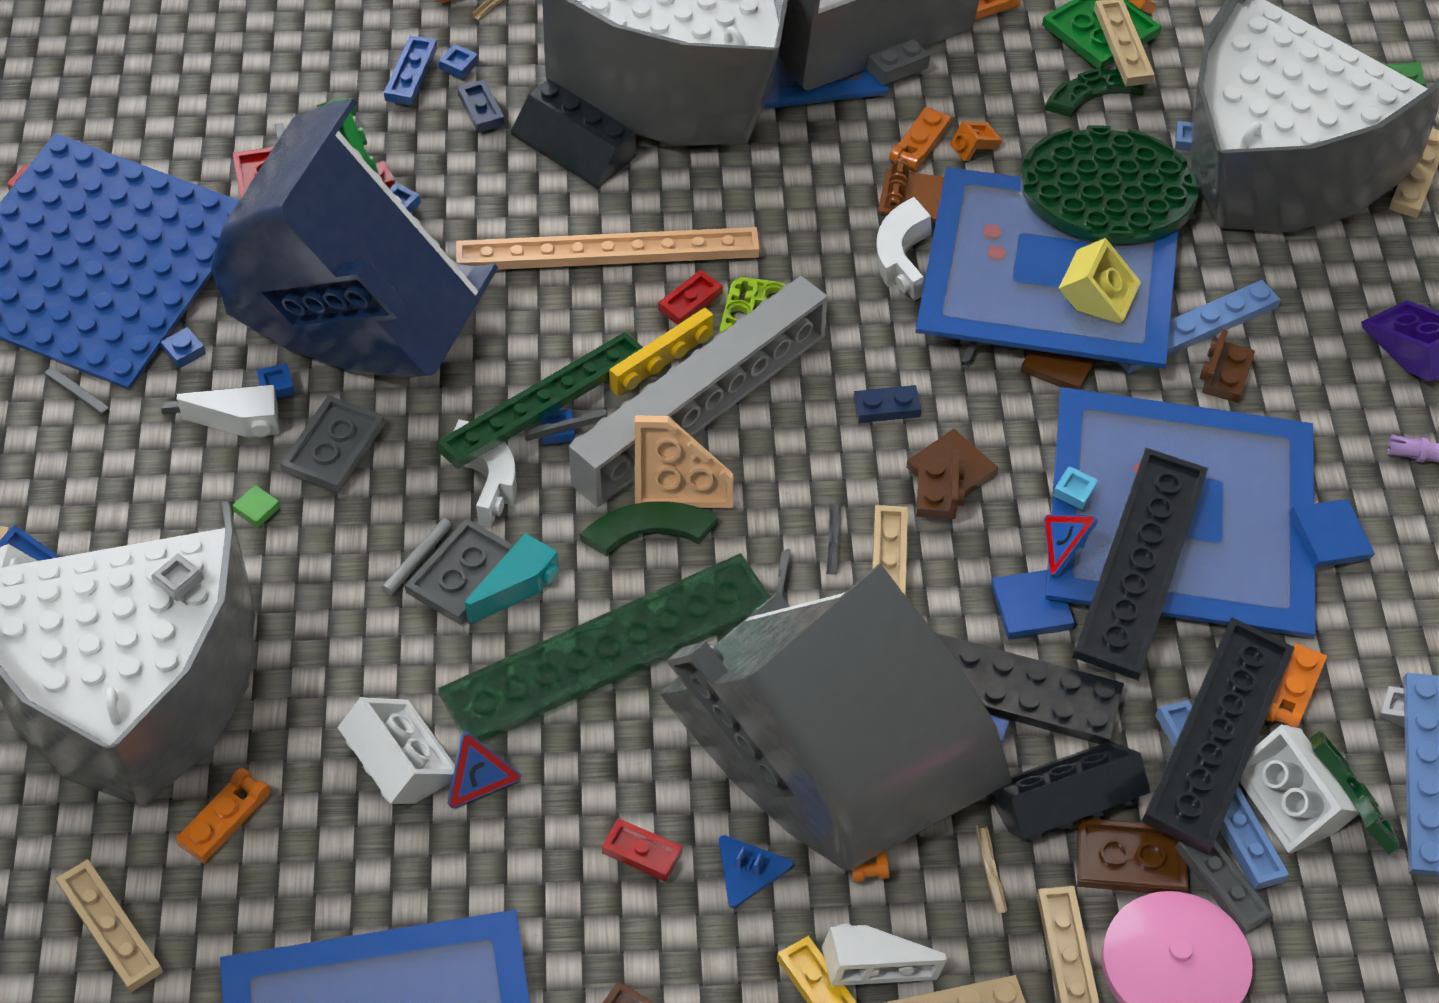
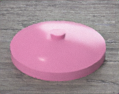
M1164 891L1150 893L1133 900L1123 907L1110 923L1102 947L1103 974L1111 993L1118 1003H1242L1252 979L1251 951L1239 926L1226 912L1215 904L1189 893Z

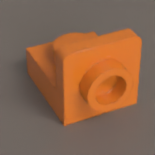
M962 121L950 145L963 161H970L976 149H998L1003 140L988 122Z

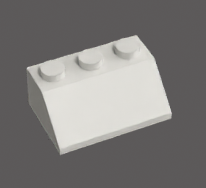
M360 697L337 727L346 739L348 747L358 756L364 770L373 778L380 788L382 796L390 804H416L452 782L455 764L409 700Z
M1281 724L1253 748L1240 783L1288 853H1294L1334 835L1359 814L1342 786L1313 752L1310 741L1300 728Z

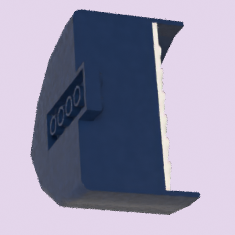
M353 98L331 102L292 118L225 222L210 264L225 312L230 317L291 352L352 373L409 378L434 375L496 273L498 266L495 263L468 266L456 264L440 248L439 243L421 226L420 221L405 208L400 198L393 194L385 185L380 175L373 171L364 161L360 152L350 145L339 132V129L357 103Z

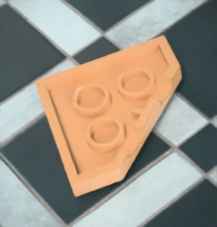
M635 415V504L668 501L684 503L698 508H733V473L669 416Z

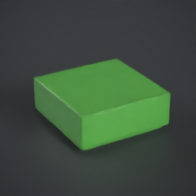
M256 485L232 505L234 513L256 528H259L280 509L279 501Z

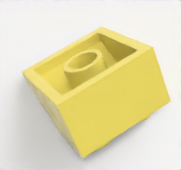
M1104 238L1077 249L1058 289L1076 311L1120 323L1124 321L1141 281L1110 242Z

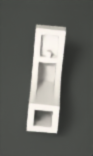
M915 197L900 204L886 216L879 228L876 242L879 272L887 287L897 283L899 289L903 293L907 292L914 301L922 297L924 278L905 254L914 244L932 235L931 215Z
M459 419L454 431L469 422ZM505 442L464 465V467L477 470L487 479L476 509L478 525L491 528L495 517L502 514L504 503L514 505L516 500L515 463L512 452Z

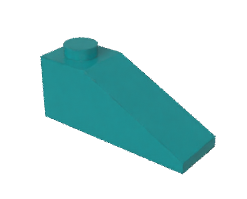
M525 533L464 601L467 621L473 624L539 594L547 584H552L559 574L558 551Z

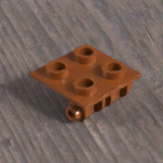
M903 158L897 159L892 164V169H886L878 213L889 214L900 204L915 197L931 215V220L936 221L944 177L909 172L910 166Z

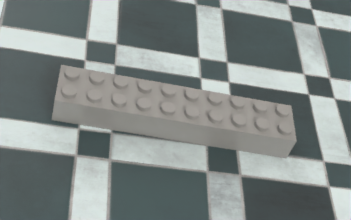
M799 276L791 283H786L778 293L769 299L763 300L749 314L741 316L734 325L726 331L718 333L711 342L701 349H696L681 364L670 368L666 375L655 383L648 384L640 394L632 400L625 401L617 411L599 420L595 427L584 435L577 436L569 445L571 486L598 508L635 480V415L669 416L692 437L825 337L828 296L802 276Z

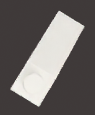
M274 385L177 394L179 409L184 420L243 437H265L267 435L279 434L278 403Z
M840 924L830 927L822 945L831 986L937 980L947 961L945 953L867 925L852 926L850 924Z

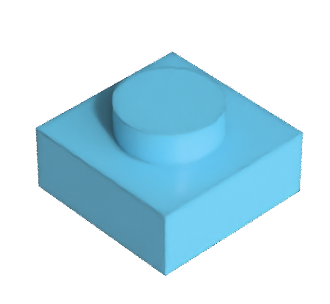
M1068 466L1056 485L1053 496L1082 510L1096 489L1098 480Z

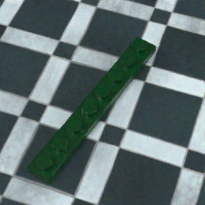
M625 332L441 438L437 441L436 451L455 468L463 467L609 380V369L642 349L643 346Z

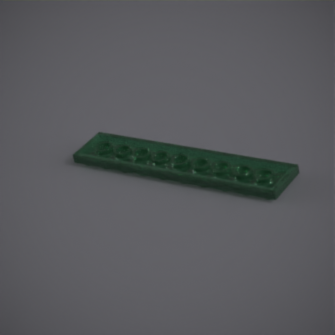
M739 553L438 688L439 696L461 735L464 732H469L480 742H483L673 655L681 647L700 643L739 625L771 596L743 555Z

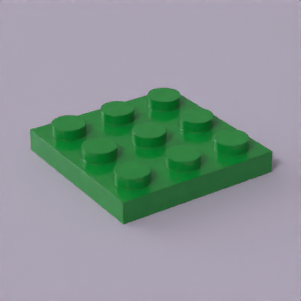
M1071 0L1043 17L1042 26L1096 68H1099L1100 71L1115 62L1094 11L1095 2L1101 0ZM1124 0L1142 45L1159 36L1162 26L1128 0Z

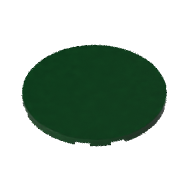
M1089 125L1085 130L1076 131L1069 128L1040 140L1025 156L1020 176V186L1025 200L1043 220L1073 236L1095 242L1106 238L1110 244L1142 243L1173 233L1192 216L1196 207L1199 190L1198 181L1194 173L1187 166L1188 161L1174 148L1153 136L1128 129L1127 133L1111 130V126Z

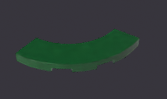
M1117 66L1116 70L1100 71L1099 68L1088 70L1078 74L1077 78L1067 83L1063 82L1049 96L1045 110L1072 118L1078 108L1096 97L1118 93L1143 96L1148 84L1125 87Z
M668 501L637 503L616 509L600 517L580 533V541L605 556L623 543L638 538L639 534L648 532H660L662 535L678 536L700 544L718 523V516L704 509L684 503Z
M1320 731L1310 738L1313 752L1325 764L1347 793L1359 812L1365 828L1390 855L1399 848L1398 838L1390 822L1387 819L1381 822L1383 816L1377 808L1379 804L1363 782H1359L1356 779L1355 774L1349 767L1350 764L1325 734Z

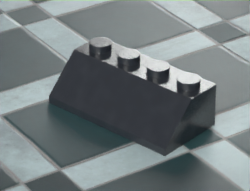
M550 79L544 81L528 94L511 129L512 136L597 189L636 157L635 131Z
M1110 741L1011 776L1012 783L988 796L1008 832L1024 841H1033L1043 837L1045 831L1053 828L1066 829L1076 824V820L1083 817L1093 818L1102 816L1108 812V808L1116 805L1128 806L1135 804L1140 800L1139 797L1151 792L1141 753Z

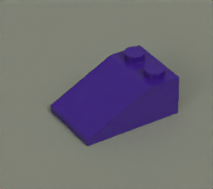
M1406 300L1361 322L1362 328L1408 373L1421 377L1425 381L1439 379L1438 311Z

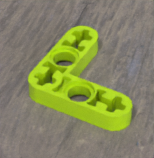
M748 277L735 279L730 286L719 333L726 331L738 320L730 314L736 311L744 312L746 315L749 314L763 300L768 299L766 298L768 294L778 293L786 283ZM742 291H747L745 301L740 300Z

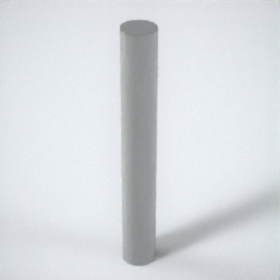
M442 518L383 584L382 590L386 594L393 595L452 528L449 520Z

